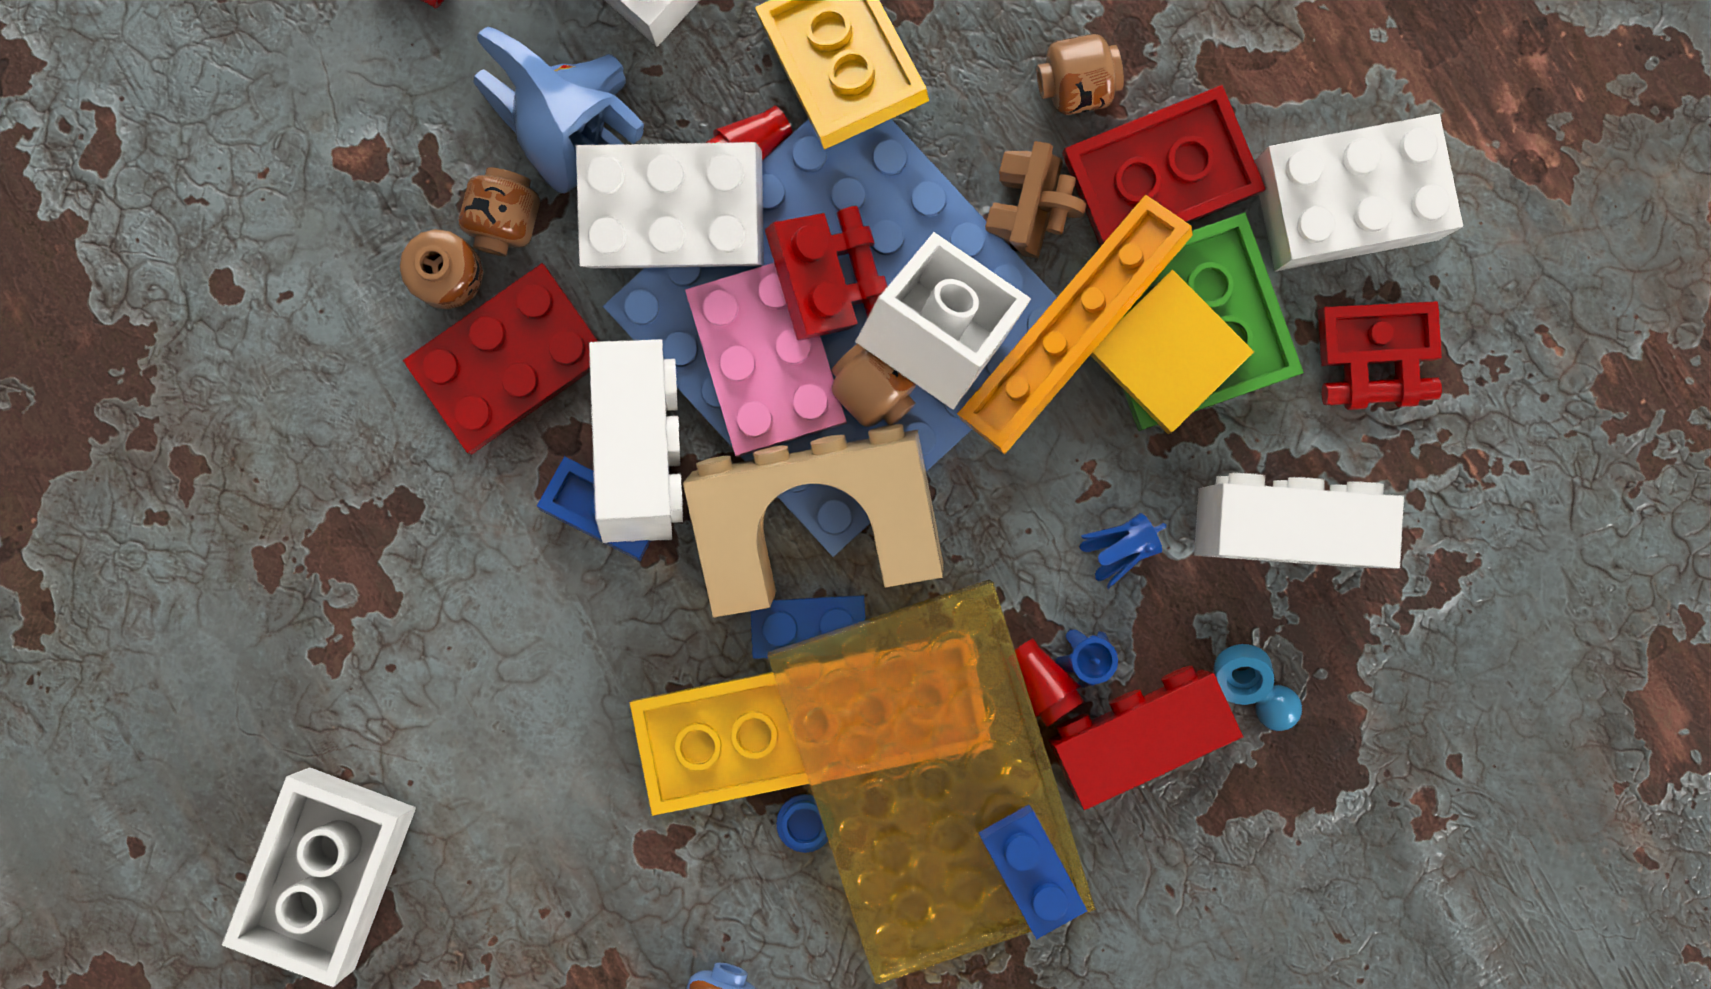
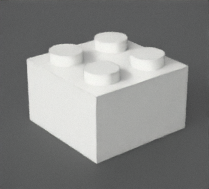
M934 232L880 295L855 342L945 405L954 409L1004 342L1031 298Z

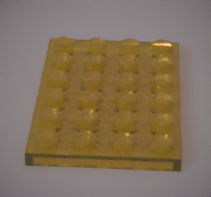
M990 579L767 652L876 985L1032 932L978 832L1027 805H1030L1034 810L1082 899L1087 912L1096 910L994 583Z

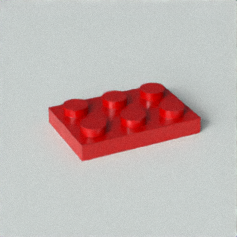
M1223 85L1068 146L1062 152L1070 175L1076 178L1075 187L1079 197L1086 202L1085 211L1100 247L1145 195L1185 222L1190 223L1260 195L1266 190Z
M541 263L402 361L465 451L469 454H474L590 372L589 342H599V340L547 266Z

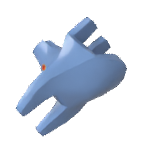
M486 27L478 33V42L505 70L516 88L514 92L484 69L474 76V84L497 114L516 133L517 141L526 157L544 181L556 192L567 193L577 186L576 145H624L617 137L603 127L604 122L632 144L641 139L644 127L642 121L615 96L626 84V79L623 74V66L613 55L608 54L592 61L573 65L559 64L550 67L521 42L497 29Z

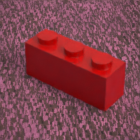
M1193 665L1180 668L1161 678L1164 687L1144 696L1141 689L1133 690L1110 701L1109 705L1112 711L1092 720L1088 713L1081 714L1057 726L1060 735L1048 741L1076 802L1084 811L1243 738V734L1213 672L1203 669L1195 671Z

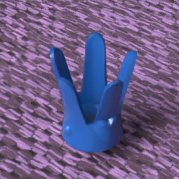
M1139 513L1120 526L1081 535V538L1086 541L1082 542L1079 548L1084 552H1092L1108 547L1098 556V562L1102 566L1096 570L1095 578L1097 581H1103L1118 572L1107 585L1109 589L1139 561L1162 553V545L1157 532L1165 529L1166 524L1162 523L1153 527L1148 518L1143 513Z
M1069 630L1066 633V639L1072 646L1073 652L1069 655L1058 657L1056 663L1066 672L1076 673L1080 678L1078 684L1081 687L1085 688L1103 683L1114 675L1118 666V656L1115 648L1109 643L1106 633L1099 631L1097 636L1094 635L1089 638L1078 630Z

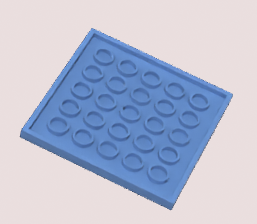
M808 119L762 161L764 265L774 263L764 230L773 222L825 213L831 235L839 234L842 231L836 213L847 207L858 206L863 225L870 226L875 244L870 248L878 275L885 276L888 286L935 232L1031 298L1004 342L954 409L945 405L917 384L909 395L916 404L896 424H902L904 432L918 429L927 472L972 430L961 421L957 413L1057 297L1003 239L986 231L987 221L892 119L825 150ZM849 255L838 256L846 285L857 283ZM761 266L644 268L606 302L603 307L634 341L662 340L663 358L675 359L677 388L733 448L685 289ZM863 303L852 305L857 325L849 330L821 336L830 369L857 344L855 341L868 319ZM842 405L847 424L775 446L786 445L788 446L789 453L812 449L811 441L827 436L845 435L846 443L869 439V430L888 424L882 420L874 426L864 427ZM754 452L740 457L744 461L754 460ZM804 484L788 489L777 496L832 557L839 553L871 523L864 509L854 498L832 486Z

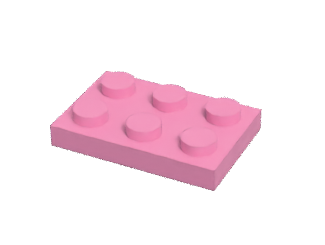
M774 263L685 289L736 457L847 424L842 405L832 393L834 379L821 336L797 341Z

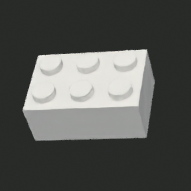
M1440 114L1268 146L1254 160L1266 188L1259 195L1274 272L1438 241L1463 227Z
M756 142L576 145L579 264L581 267L596 269L764 266L762 149Z
M662 340L589 342L595 513L602 542L672 540V523L683 522L681 474H669V466H680L678 416H667L666 411L678 410L675 359L663 358Z
M1229 473V476H1216V485L1198 488L1194 556L1357 568H1400L1404 496L1383 495L1384 484L1347 482V485H1330V491L1324 490L1325 480L1316 478L1290 477L1288 481L1274 480L1272 487L1265 486V475Z
M307 768L286 776L222 946L328 986H336L356 968L416 807L313 768Z

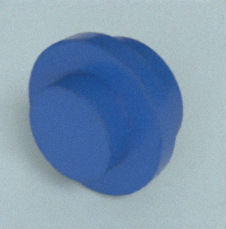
M798 794L789 798L780 808L776 822L777 831L783 843L790 849L803 853L813 852L823 847L830 839L834 828L833 814L829 805L820 797L812 794Z

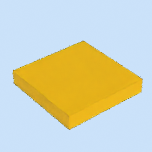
M1172 269L1115 325L1090 356L1167 434H1170L1254 351Z

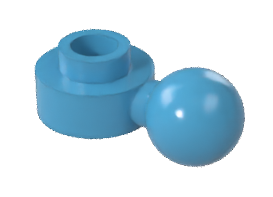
M1238 644L1223 650L1214 662L1213 670L1227 701L1240 705L1256 703L1255 711L1259 721L1265 727L1274 731L1288 730L1298 723L1302 714L1301 700L1292 689L1281 685L1274 686L1272 663L1265 651L1254 645ZM1240 667H1250L1244 671L1235 670Z

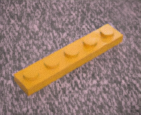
M1145 195L957 413L961 421L1005 455L1193 236L1191 225Z

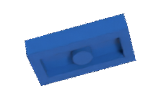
M564 456L538 502L537 508L602 542L596 522L594 471ZM651 541L607 542L605 544L641 561Z
M864 595L773 600L770 608L750 611L753 659L867 653Z
M1030 805L978 832L1036 940L1087 912L1082 899Z

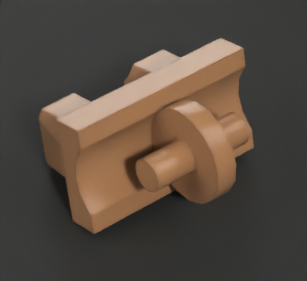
M1034 141L1032 152H1004L999 171V181L1005 187L1022 189L1018 206L994 202L990 207L985 226L987 232L1003 239L1006 243L1012 244L1023 256L1039 258L1045 231L1053 234H1062L1066 218H1081L1084 216L1086 209L1085 201L1072 196L1076 178L1070 175H1060L1063 161L1052 154L1053 146L1051 143Z

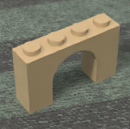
M902 424L886 425L869 430V439L846 443L845 435H833L811 441L812 449L789 453L788 446L781 445L754 452V460L732 464L730 456H720L698 462L696 464L697 470L690 473L683 482V487L713 618L770 608L776 594V587L764 536L765 512L768 505L781 493L804 484H823L835 487L849 494L861 505L872 525L885 588L943 578L944 562L918 429L904 432Z

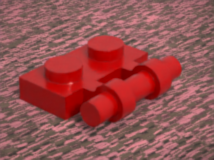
M858 206L847 207L836 213L842 231L839 234L831 235L825 213L773 222L764 229L797 341L849 330L858 324L852 305L863 303L868 318L878 298L888 287L885 276L878 275L870 248L875 244L870 226L863 225ZM846 254L849 255L857 283L848 285L845 283L838 256Z
M1438 301L1323 307L1318 310L1321 367L1344 365L1345 376L1343 382L1323 383L1321 396L1324 405L1344 404L1347 410L1366 409L1369 403L1395 402L1397 407H1416L1420 401L1440 399L1442 385L1439 377L1420 378L1419 362L1435 361L1442 358ZM1395 363L1394 379L1369 381L1368 364Z

